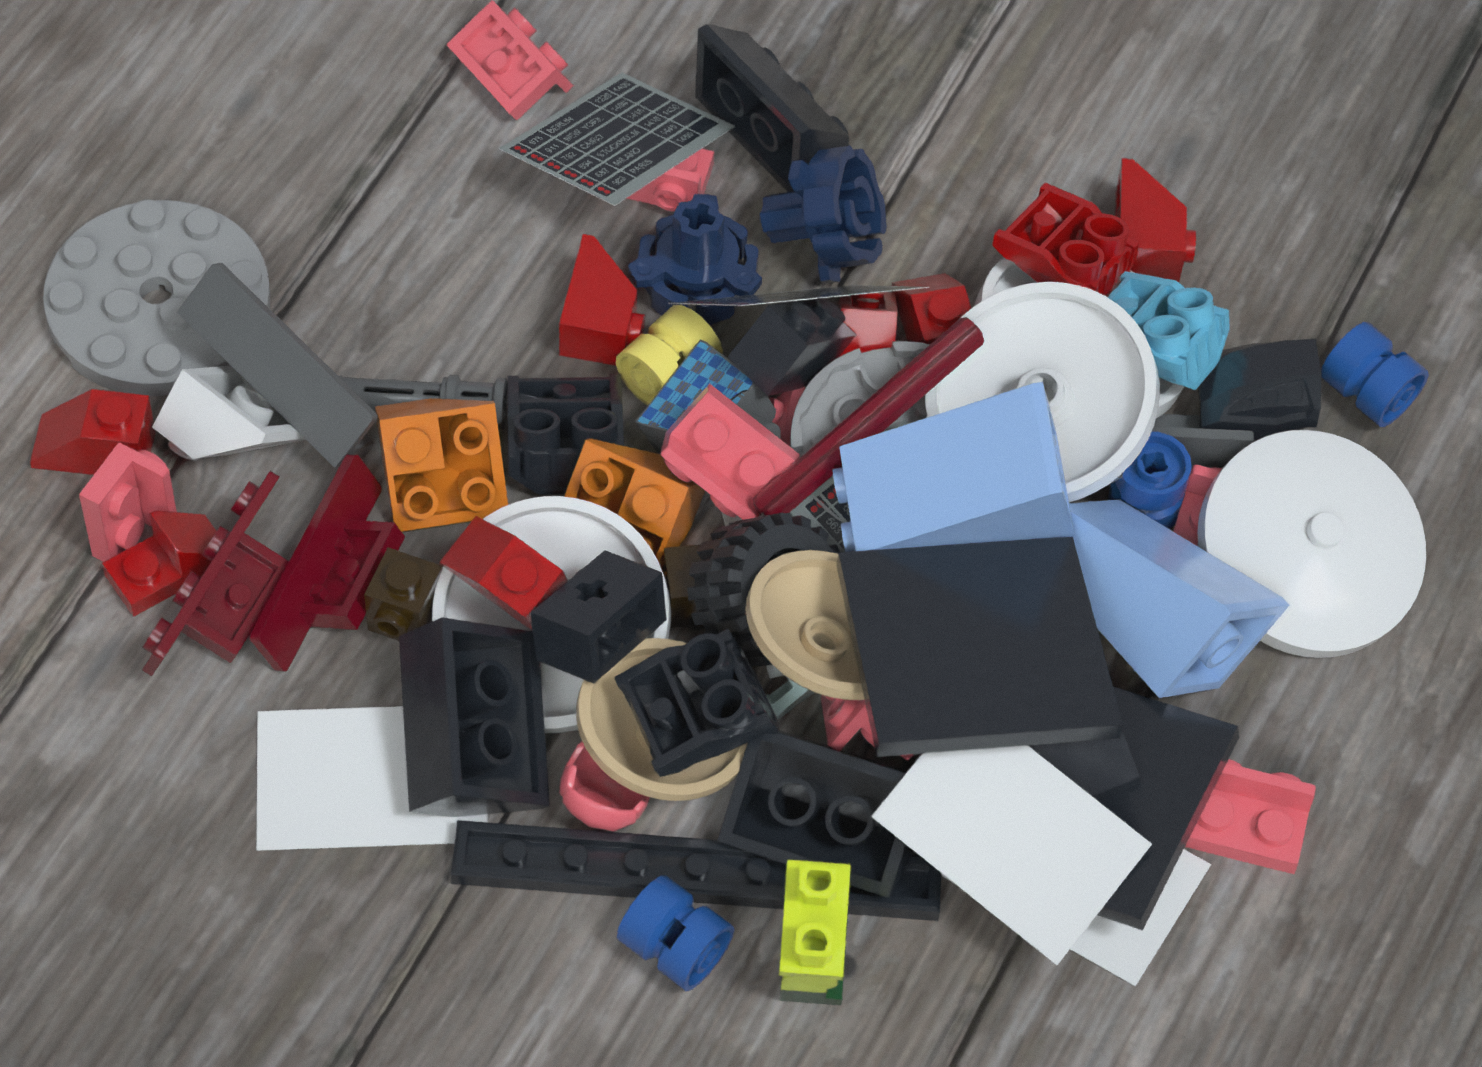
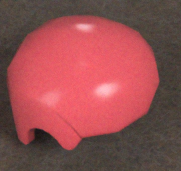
M582 741L577 745L569 758L560 779L559 794L563 797V804L573 816L590 828L615 832L632 825L640 818L650 798L629 790L609 777L595 763Z

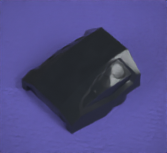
M1316 339L1254 343L1223 349L1218 364L1198 387L1200 428L1252 431L1254 433V441H1257L1275 433L1317 427L1321 410L1322 374Z
M610 374V377L519 378V375L508 376L509 476L536 494L566 493L585 440L590 438L624 446L621 374Z
M729 629L716 635H698L685 645L667 647L614 677L617 686L623 692L653 758L651 761L653 768L660 777L680 773L698 762L722 755L765 733L776 734L780 732L778 719L758 676L737 639Z

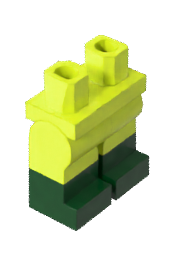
M787 860L779 976H781L779 1001L841 1006L851 865Z

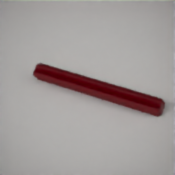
M967 317L960 318L758 493L753 499L757 512L761 516L777 513H790L833 475V469L842 467L839 446L882 433L980 348L984 343V338L979 327Z

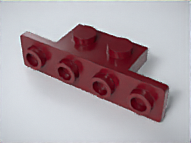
M347 454L344 457L250 634L251 642L275 671L286 672L289 669L310 627L358 630L366 615L364 594L387 548L399 550L405 539V535L395 522L366 521L382 488L359 455Z
M269 471L260 486L251 481L247 483L231 508L232 512L240 516L231 531L220 525L202 553L203 557L211 561L202 577L191 571L172 601L182 607L175 619L170 623L161 617L142 646L143 649L151 653L150 658L142 668L143 672L152 677L181 632L229 663L234 660L252 632L289 562L244 533L280 476Z

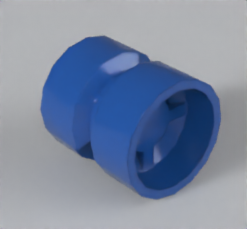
M1362 322L1350 330L1330 352L1321 368V378L1343 397L1356 395L1355 404L1357 409L1379 427H1385L1400 417L1414 402L1425 386L1429 374L1428 370L1405 351L1394 355L1392 353V341L1371 323Z
M1158 431L1151 432L1148 441L1133 463L1111 482L1107 500L1120 499L1166 528L1170 529L1176 524L1184 500L1185 490L1192 469L1191 458L1185 446L1173 436Z
M664 875L653 880L633 901L618 927L616 937L618 941L643 960L658 958L657 968L659 972L684 991H690L698 986L719 963L733 938L735 929L733 925L707 906L694 909L693 896Z

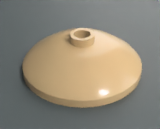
M816 550L796 551L781 555L767 563L755 577L746 599L748 626L753 639L764 656L783 675L812 692L845 700H865L836 566L838 554Z
M646 638L596 683L593 684L583 680L576 703V721L580 737L595 763L609 777L629 790L651 798L669 801H685L708 796L727 786L738 775L747 743L722 755L698 762L680 773L663 777L656 773L651 763L653 758L634 714L623 692L617 686L614 677L667 647L680 646L687 643L671 639Z

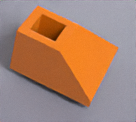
M431 398L375 406L382 463L392 519L401 531L469 522L475 516L483 519L496 510L508 505L494 401Z
M589 438L585 440L564 497L589 501L619 515L641 534L652 549L663 571L664 548L679 547L691 529L705 490L694 481L685 482L675 476L667 467L665 459L661 454Z

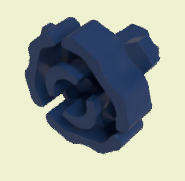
M848 145L818 150L810 160L809 165L803 160L792 161L788 180L794 191L763 197L760 220L762 230L768 235L771 243L810 238L813 249L818 254L820 281L824 283L840 282L842 267L874 263L883 251L880 238L849 241V237L858 238L884 234L887 230L884 198L877 183L873 163L862 148L853 150L852 146Z
M694 194L691 201L680 202L673 215L660 218L656 222L657 255H655V235H644L640 239L638 259L628 264V273L636 288L643 287L646 289L651 298L652 308L660 315H663L673 305L689 306V304L668 303L754 295L762 285V277L758 274L759 251L756 246L747 244V229L729 217L722 215L719 212L717 196L708 194ZM744 258V265L738 264L739 259ZM667 285H676L678 293L670 290ZM695 304V312L709 325L733 316L737 306Z

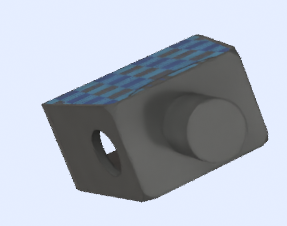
M701 339L635 421L656 452L661 454L666 431L710 383L778 438L781 436L780 427L772 422L775 418L776 409L767 395L732 361Z

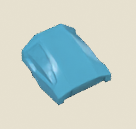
M1125 271L1120 276L1121 283L1108 298L1122 307L1144 333L1154 356L1159 378L1196 390L1220 360L1230 330L1229 310L1214 306L1212 294L1205 289L1185 288L1175 280Z

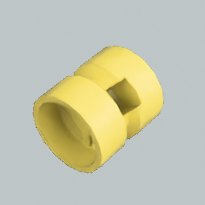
M673 305L648 328V334L638 336L616 357V367L628 389L648 406L700 339L707 342L721 354H723V349L712 327L699 314L683 305Z

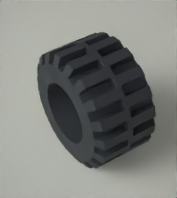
M777 513L730 522L728 526L717 528L710 533L712 540L702 542L696 551L701 561L691 563L689 576L695 578L694 587L688 588V601L695 600L697 611L691 613L695 626L703 625L705 628L703 634L714 635L729 629L737 639L752 666L773 665L757 646L746 618L747 595L759 571L773 559L790 552L804 550L826 551L836 554L840 552L837 544H827L826 541L829 534L821 526L811 528V519L802 515L791 517L790 513Z

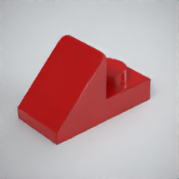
M152 511L149 513L153 536L102 563L104 575L133 617L177 594L191 571L202 577L211 563L210 560L202 556V553L216 533V529L205 514Z

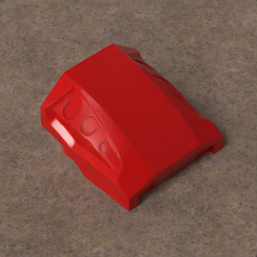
M1045 182L1040 187L1039 196L1005 231L999 229L994 234L992 246L1005 259L1014 262L1017 267L1037 283L1061 282L1074 284L1094 290L1108 297L1121 283L1120 276L1125 271H1131L1136 261L1140 242L1128 236L1129 227L1119 217L1103 214L1095 203Z

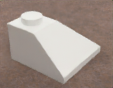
M232 366L182 369L152 426L169 440L168 446L172 451L189 460L226 456L306 440Z

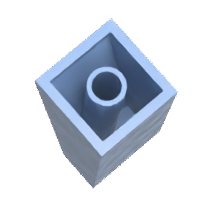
M1043 382L1029 384L839 446L842 467L833 469V479L839 504L848 502L851 521L841 523L846 552L1075 536L1056 427Z
M1120 499L1069 503L1075 536L1070 537L1074 539L1097 629L1159 698L1220 688L1290 606L1280 595Z

